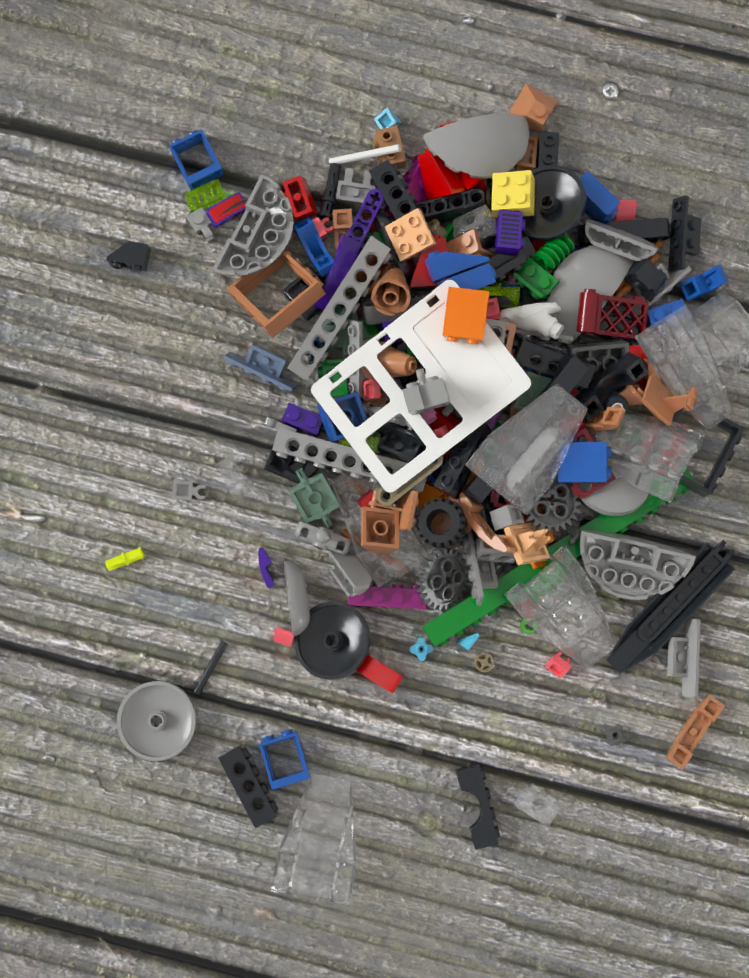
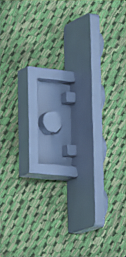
M255 343L251 345L246 359L232 352L227 353L224 357V360L228 361V364L231 366H239L245 369L246 373L261 377L264 382L278 385L283 391L292 392L297 387L296 383L281 376L288 359Z

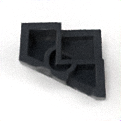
M293 445L289 446L290 451H297ZM272 450L264 470L298 484L300 479L295 472L300 468H303L304 471L308 461H306V464L294 461L295 457L289 455L287 459L276 456L277 452Z

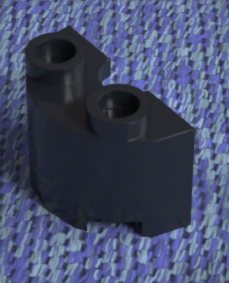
M643 259L633 264L624 280L630 286L639 288L641 295L651 303L663 289L667 276L664 272L659 271L653 266L649 259Z

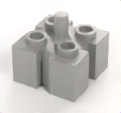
M423 369L416 370L418 382L409 383L406 385L407 388L402 389L408 412L412 415L451 404L445 381L438 376L426 379Z

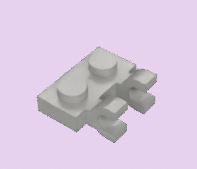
M346 168L344 181H338L336 201L363 204L368 192L376 189V186L371 185L372 176L369 171H364L363 184L352 182L353 169Z

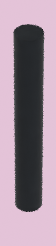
M221 640L193 690L195 694H201L228 643Z

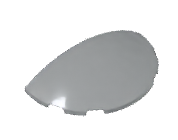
M488 114L442 126L424 134L423 139L434 156L438 155L445 161V166L456 173L459 171L468 173L471 178L487 179L492 178L493 173L511 171L514 165L521 161L527 150L529 127L527 119L520 115Z
M261 174L245 205L246 210L231 239L228 238L212 272L225 276H242L257 273L274 263L287 248L294 227L292 207L288 197L281 191L280 186L269 177Z
M595 245L576 250L568 255L558 265L552 275L560 282L547 299V303L556 302L561 307V311L558 312L557 321L564 326L562 332L574 333V341L581 334L576 332L580 293L584 292V289H595L599 295L612 296L625 278L634 260ZM602 300V308L606 305V300Z
M581 531L580 554L582 555L587 573L603 590L624 599L642 600L648 599V596L658 593L662 595L674 588V584L682 577H686L696 558L695 555L636 537L602 531Z

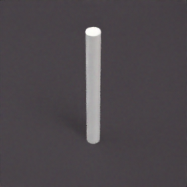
M397 144L329 159V163L343 164L401 152V146Z

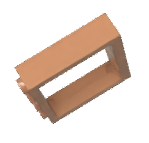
M289 250L284 251L274 263L263 270L250 275H242L227 288L234 300L272 338L326 294L322 288L324 284L317 276L314 278V275L307 267L303 268L304 266L298 258L293 259L294 257ZM283 264H286L309 287L268 320L245 296Z

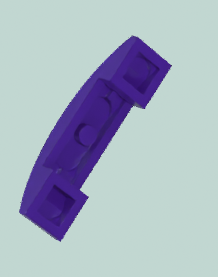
M344 234L342 235L336 250V258L323 286L326 294L314 303L313 306L322 310L326 308L356 261L361 242Z

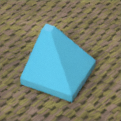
M388 107L374 118L380 129L395 125L399 126L402 123Z
M474 633L459 639L457 643L466 650H470L480 635Z

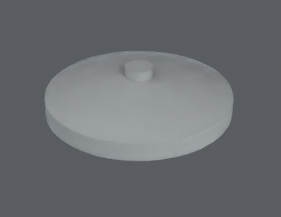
M607 444V447H611V459H607V465L611 467L616 480L581 500L588 507L601 514L622 516L634 512L643 504L649 494L650 476L642 460L633 454L632 451L618 445ZM580 483L579 488L582 493L590 490L592 483Z
M165 681L147 682L134 688L123 699L117 714V730L124 746L135 756L149 761H162L179 754L190 743L196 729V711L190 697L180 687Z

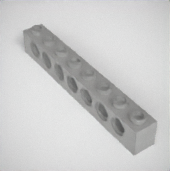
M370 237L287 367L289 370L306 381L309 377L313 379L318 371L315 368L319 361L323 363L329 354L326 352L329 345L334 346L339 336L336 334L339 329L344 330L349 320L346 318L350 312L355 313L360 305L357 301L361 296L365 297L370 290L368 284L371 279L375 281L381 271L378 268L382 263L386 264L391 257L389 253L391 249L374 237ZM369 255L376 256L377 264L375 266L367 264L366 258ZM360 271L365 272L367 275V279L363 283L356 280V274ZM354 288L356 290V297L348 299L345 296L346 289ZM343 304L345 306L346 312L344 315L339 316L335 313L336 305ZM329 320L333 321L336 325L332 332H328L324 328L325 322ZM322 337L325 340V345L322 348H317L314 345L315 338ZM305 354H312L315 361L312 364H306L303 359Z
M278 427L272 448L274 452H277L276 456L287 459L289 455L295 457L294 461L306 464V461L314 462L313 466L322 469L325 466L332 467L333 472L343 474L344 471L350 472L351 477L362 479V476L370 478L369 482L380 484L371 472L364 471L365 463L353 448ZM296 441L299 443V449L292 452L289 446L292 442ZM311 447L318 448V454L314 457L308 455V450ZM329 452L337 454L334 462L327 461L326 457ZM377 455L385 467L393 469V474L408 464ZM348 457L355 458L356 463L353 467L345 465V460ZM427 477L409 491L423 493Z

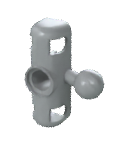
M300 521L295 532L297 539L341 555L348 554L353 540L334 534L335 532L326 528H317ZM304 529L309 530L307 538L301 537ZM339 542L345 543L343 551L336 549Z

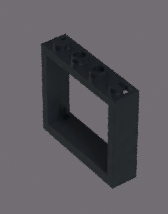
M696 402L693 410L690 412L730 433L704 485L702 486L656 461L684 408L674 413L671 425L663 424L643 464L705 497L712 494L714 489L717 488L718 484H716L718 477L721 478L725 473L726 467L724 466L735 453L733 450L734 446L738 445L742 440L741 433L744 427Z

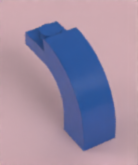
M308 216L295 223L293 228L317 274L321 277L327 276L334 259L324 246L314 222Z

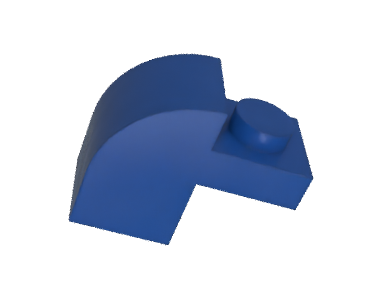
M720 264L703 274L689 278L681 283L680 286L686 300L690 301L719 289L720 286L729 281Z

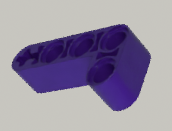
M372 189L368 192L347 234L348 237L361 242L358 256L363 250V244L376 220L375 216L378 215L383 205L384 197L378 189ZM376 196L378 197V201H375L372 208L370 207L372 204V199H374ZM364 213H369L372 218L364 220L361 216ZM359 229L364 234L361 237H355L353 232Z

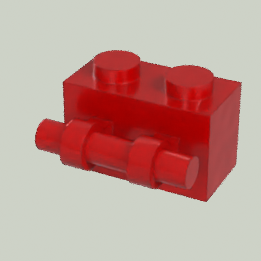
M299 175L283 182L286 191L284 195L288 197L294 217L301 221L308 216L310 218L316 216L318 212L307 180Z

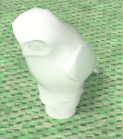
M556 302L527 304L504 309L500 313L501 318H499V320L517 324L516 327L519 329L538 332L544 335V337H552L554 339L560 336L564 328L555 317L550 315L561 311V307Z

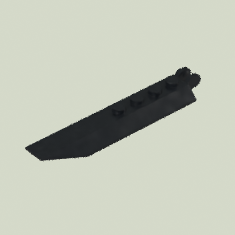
M724 540L720 541L713 549L709 543H706L695 554L694 564L686 577H682L674 584V588L662 595L658 593L626 627L607 658V661L620 674L657 653L732 574L735 568L727 564L726 561L735 553V550L733 548L729 549L722 557L718 554L726 544Z

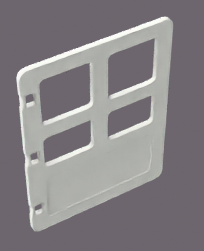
M453 280L443 282L311 387L313 396L387 492L396 491L522 395L531 386L530 378L487 323L485 325L483 342L479 341L478 345L467 344V340L459 339L458 342L446 341L447 337L442 336L448 288H460ZM436 295L440 301L430 308L427 302ZM388 334L391 339L381 346L378 340ZM399 338L404 340L426 369V379L438 376L445 381L450 401L463 418L459 425L442 438H438L419 413L409 414L403 391L377 358L379 353ZM366 367L388 395L390 402L360 426L355 427L333 399L331 391L360 368ZM339 372L342 377L335 383H332L329 378ZM397 414H402L426 445V450L395 474H390L367 444L366 439Z

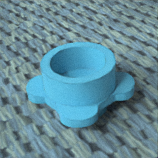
M418 638L417 643L410 647V652L416 654L420 661H424L426 655L433 651L432 645H428L424 638Z

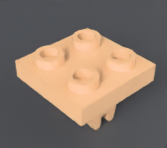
M419 208L385 226L401 262L436 244Z
M532 522L512 525L504 529L506 536L518 550L516 553H513L518 566L546 561L550 558L545 546L551 539L550 536H545L548 529L538 531V526L531 527Z

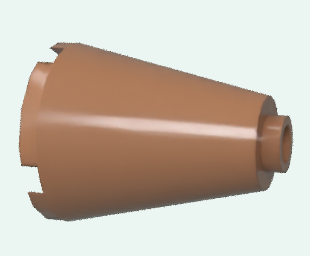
M389 269L374 286L371 299L377 311L393 316L396 313L404 312L408 308L411 301V293L404 272L401 269Z
M388 346L377 356L392 378L410 376L417 369V362L413 356L391 346ZM366 367L361 368L363 375L367 379H375Z

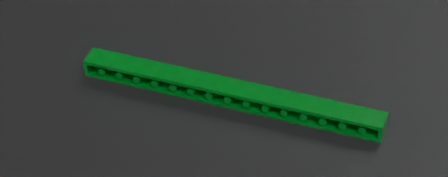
M684 463L673 468L674 471L695 482ZM664 475L660 476L650 483L647 498L634 512L622 516L600 514L578 528L579 538L573 546L570 545L572 536L568 534L547 547L550 558L546 560L547 566L551 567L549 562L552 560L563 571L562 566L569 563V565H572L580 560L578 556L581 555L580 536L582 530L617 532V534H621L628 530L627 525L633 522L635 525L644 520L643 515L648 512L650 515L660 509L659 505L664 502L666 505L676 499V494L681 492L683 495L690 491V489ZM531 564L515 567L497 579V588L483 589L484 597L481 605L477 606L476 599H473L471 595L423 625V630L433 646H444L450 642L448 638L455 635L458 637L466 632L465 627L470 624L474 627L482 622L481 617L487 614L490 617L499 611L497 607L504 604L507 606L514 602L513 597L519 593L521 596L525 595L526 591L521 585L527 588L526 581L529 580L533 583L532 576L535 575L539 578L538 571L541 570L545 573L544 568L533 569Z

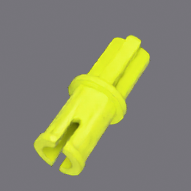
M138 547L126 553L121 552V555L106 560L105 564L107 569L112 571L125 565L129 566L130 563L144 559L145 556L142 548Z

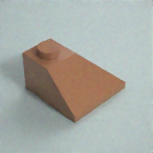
M525 84L509 114L525 117L528 127L540 133L558 100Z
M361 507V546L372 553L391 554L399 549V511Z

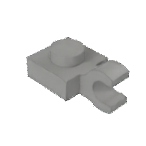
M202 207L186 216L196 234L202 232L208 242L215 239L208 228L212 226V222Z

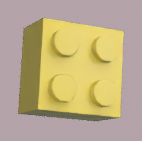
M531 170L493 173L492 212L497 218L499 210L523 212V216H534L535 178Z

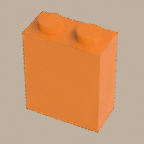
M456 287L448 288L442 333L443 337H447L446 341L458 342L459 339L467 340V344L478 345L479 341L483 342L489 291Z

